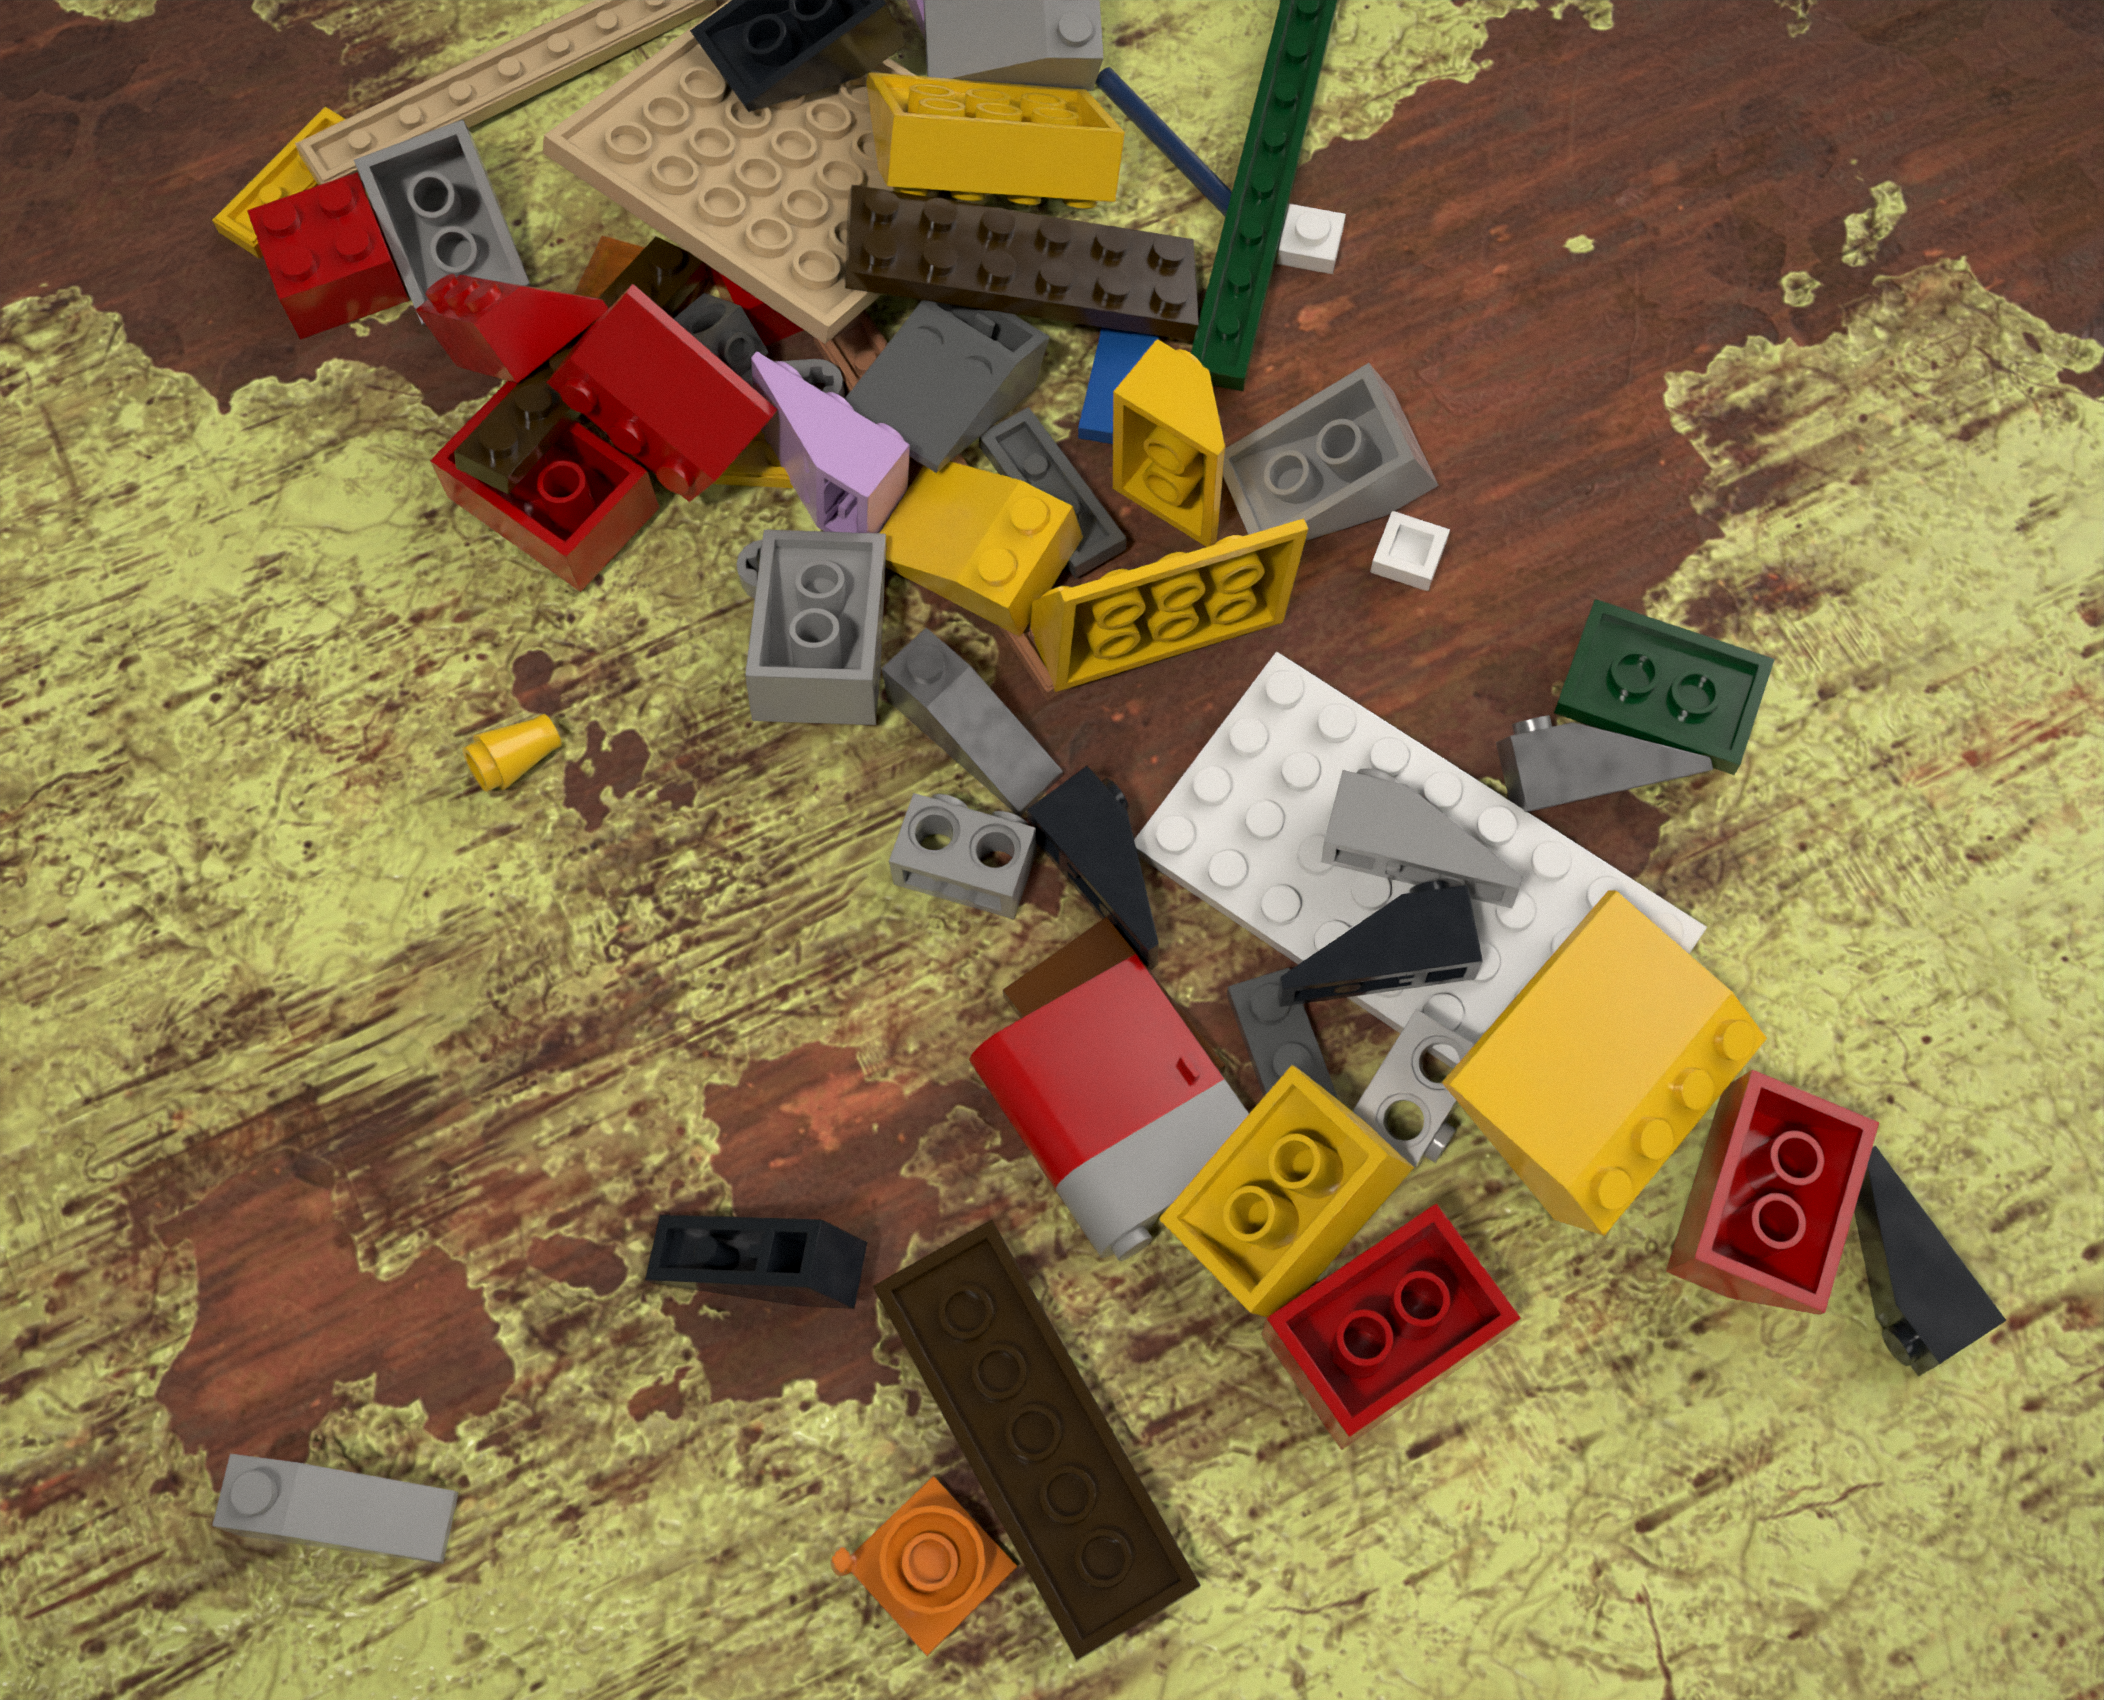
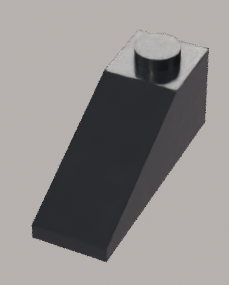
M1085 766L1027 809L1028 826L1036 828V842L1099 917L1101 919L1107 917L1151 971L1158 965L1159 942L1127 812L1129 805L1122 791L1112 780L1105 778L1100 781L1088 766Z
M1429 881L1413 886L1409 890L1410 893L1401 894L1282 975L1278 990L1280 1007L1474 980L1483 959L1468 885L1449 888V883L1446 881Z
M1876 1146L1872 1147L1854 1214L1875 1318L1884 1329L1882 1331V1338L1888 1350L1901 1364L1911 1366L1919 1377L2007 1320Z
M659 1215L645 1280L653 1284L795 1306L855 1309L867 1242L822 1219Z

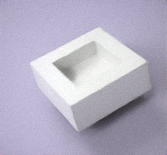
M1289 204L1278 249L1277 264L1333 274L1346 214Z
M1392 511L1373 558L1370 572L1428 591L1447 543L1450 529Z

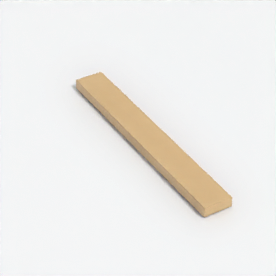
M594 0L295 143L299 156L318 185L358 172L354 159L462 119L466 126L470 128L716 8V0Z

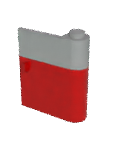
M1136 954L995 1033L980 1044L969 1058L970 1064L1100 1258H1106L1115 1254L1119 1261H1124L1145 1248L1153 1239L1148 1230L1154 1225L1158 1216L1166 1211L1249 1115Z

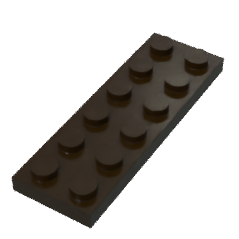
M851 185L847 209L846 289L1190 341L1194 338L1199 321L1193 239Z
M992 1219L873 1285L877 1297L1076 1662L1200 1589L1199 1581Z

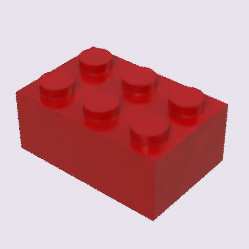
M507 381L437 452L430 462L449 499L581 592L659 509L648 471L576 421L573 422L509 494L457 469L454 451L518 384Z
M1436 1203L1267 1317L1261 1335L1337 1445L1343 1450L1506 1337L1521 1317Z

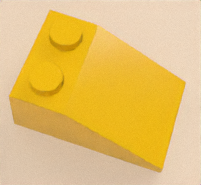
M951 461L937 473L923 465L880 531V533L886 534V568L1021 637L1031 621L1032 600L1041 598L1043 594L1052 588L1083 538L1072 505L1022 480Z

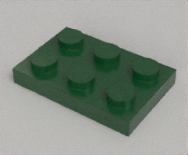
M1595 599L1554 714L1601 730L1710 757L1712 768L1735 775L1741 764L1775 659Z

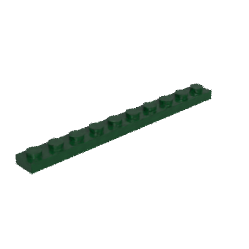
M1339 0L1280 1L1199 325L1191 350V354L1201 362L1203 367L1209 370L1212 386L1244 392Z

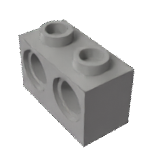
M913 793L889 859L893 883L900 887L1014 919L1037 854L1036 828L1028 826L1024 819L1009 812L995 811L992 815L968 809L964 802L949 795L934 794L930 798ZM934 834H942L951 839L946 847L939 850H928L920 845L925 838ZM994 851L1005 852L1012 857L1008 864L999 868H991L980 862L985 855Z
M1417 1009L1412 1014L1352 1111L1371 1126L1414 1168L1419 1167L1425 1157L1436 1163L1457 1130L1448 1124L1447 1121L1457 1107L1458 1102L1442 1083H1434L1425 1075L1423 1058L1430 1048L1444 1044L1453 1047L1461 1061L1474 1046L1473 1043ZM1402 1101L1415 1103L1421 1109L1424 1116L1422 1131L1417 1137L1408 1141L1394 1136L1388 1126L1390 1110L1394 1105Z

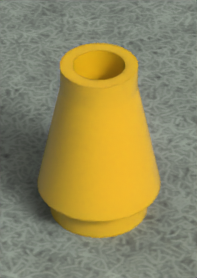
M542 714L528 721L473 735L474 742L463 747L462 751L474 778L485 792H488L496 787H499L501 790L508 788L546 755L561 747L562 742L550 718L546 714Z

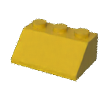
M1157 339L1113 391V489L1194 540L1209 547L1217 541L1225 443L1209 370L1203 367L1193 354L1182 349L1175 350Z
M1291 1065L1160 1216L1159 1220L1250 1313L1269 1317L1309 1289L1414 1167L1364 1120L1299 1068Z

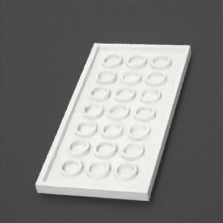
M1278 652L1273 655L1134 839L1139 858L1295 963L1300 964L1401 894L1410 893L1409 890L1415 886L1321 862L1324 840L1342 770L1357 773L1359 769H1375L1391 775L1397 783L1408 785L1523 877L1513 908L1471 899L1483 959L1474 980L1347 997L1400 1034L1417 1009L1475 1044L1608 890L1618 891L1689 954L1707 928ZM1436 1045L1427 1051L1452 1069L1460 1062L1458 1053L1449 1045Z

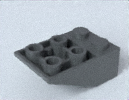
M923 300L846 396L845 400L852 406L855 412L873 423H884L895 429L904 441L910 445L909 456L937 473L1034 391L1050 336L1011 313Z

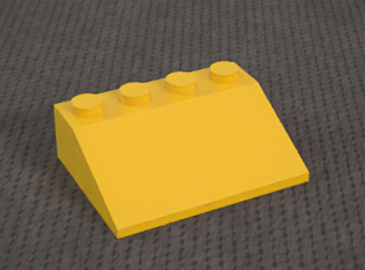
M867 73L866 85L878 171L888 187H893V191L927 196L928 189L950 191L952 197L968 201L985 199V193L1007 195L1009 201L1026 205L1040 204L1042 197L1063 198L1064 204L1085 209L1095 208L1097 201L1116 202L1125 132L1086 89Z
M1304 518L1246 536H1228L1212 546L1189 553H1171L1155 563L1132 570H1114L1098 580L1075 587H1057L1043 594L1041 598L1032 600L1030 628L1043 664L1047 668L1053 682L1054 691L1058 692L1283 623L1308 533V527Z
M1608 890L1441 1083L1554 1220L1605 1236L1762 1046L1767 1037L1729 988L1618 891Z

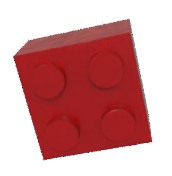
M358 172L247 210L279 301L300 340L409 301L381 225Z

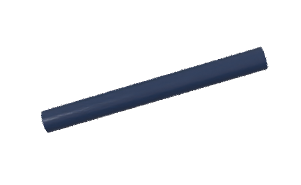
M1104 68L1098 74L1095 84L1226 217L1232 193L1228 186L1112 68Z

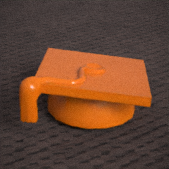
M934 1476L854 1553L850 1555L846 1548L841 1547L835 1552L830 1563L836 1575L844 1576L852 1573L927 1657L1018 1567Z

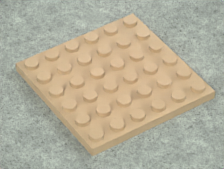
M728 0L547 132L543 139V154L826 344L882 295L845 288L847 209L851 185L893 191V187H888L878 171L866 85L867 73L855 80L748 112L690 32L691 29L731 1ZM887 58L869 71L873 73L916 76L890 58ZM928 189L927 197L984 205L995 194L985 193V199L968 201L952 197L950 191Z

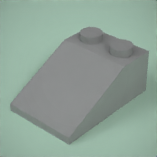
M923 0L927 77L1093 91L1103 62L1100 0Z
M463 119L354 159L415 309L428 300L425 295L427 289L436 281L449 274H454L456 277L465 275L525 286L531 285L472 134ZM418 315L421 324H422L423 326H425L426 324L423 322V320L421 319V317Z
M1369 363L1225 448L1223 477L1248 534L1304 518L1308 527L1305 540L1307 541L1387 516L1392 511L1401 508L1439 486L1394 391Z
M764 530L745 673L752 721L876 725L881 674L886 534Z

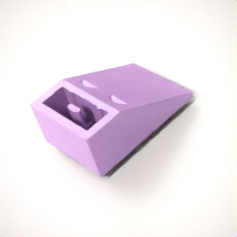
M756 351L751 357L753 388L778 409L761 431L766 442L770 444L780 460L781 467H784L788 473L792 486L815 525L824 532L880 533L907 491L910 445L889 425L884 423L875 424L855 412L852 406L840 395L833 392L824 393L804 381L799 372L789 364L782 361L773 362Z

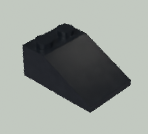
M731 0L690 30L748 112L861 78L907 45L884 0Z

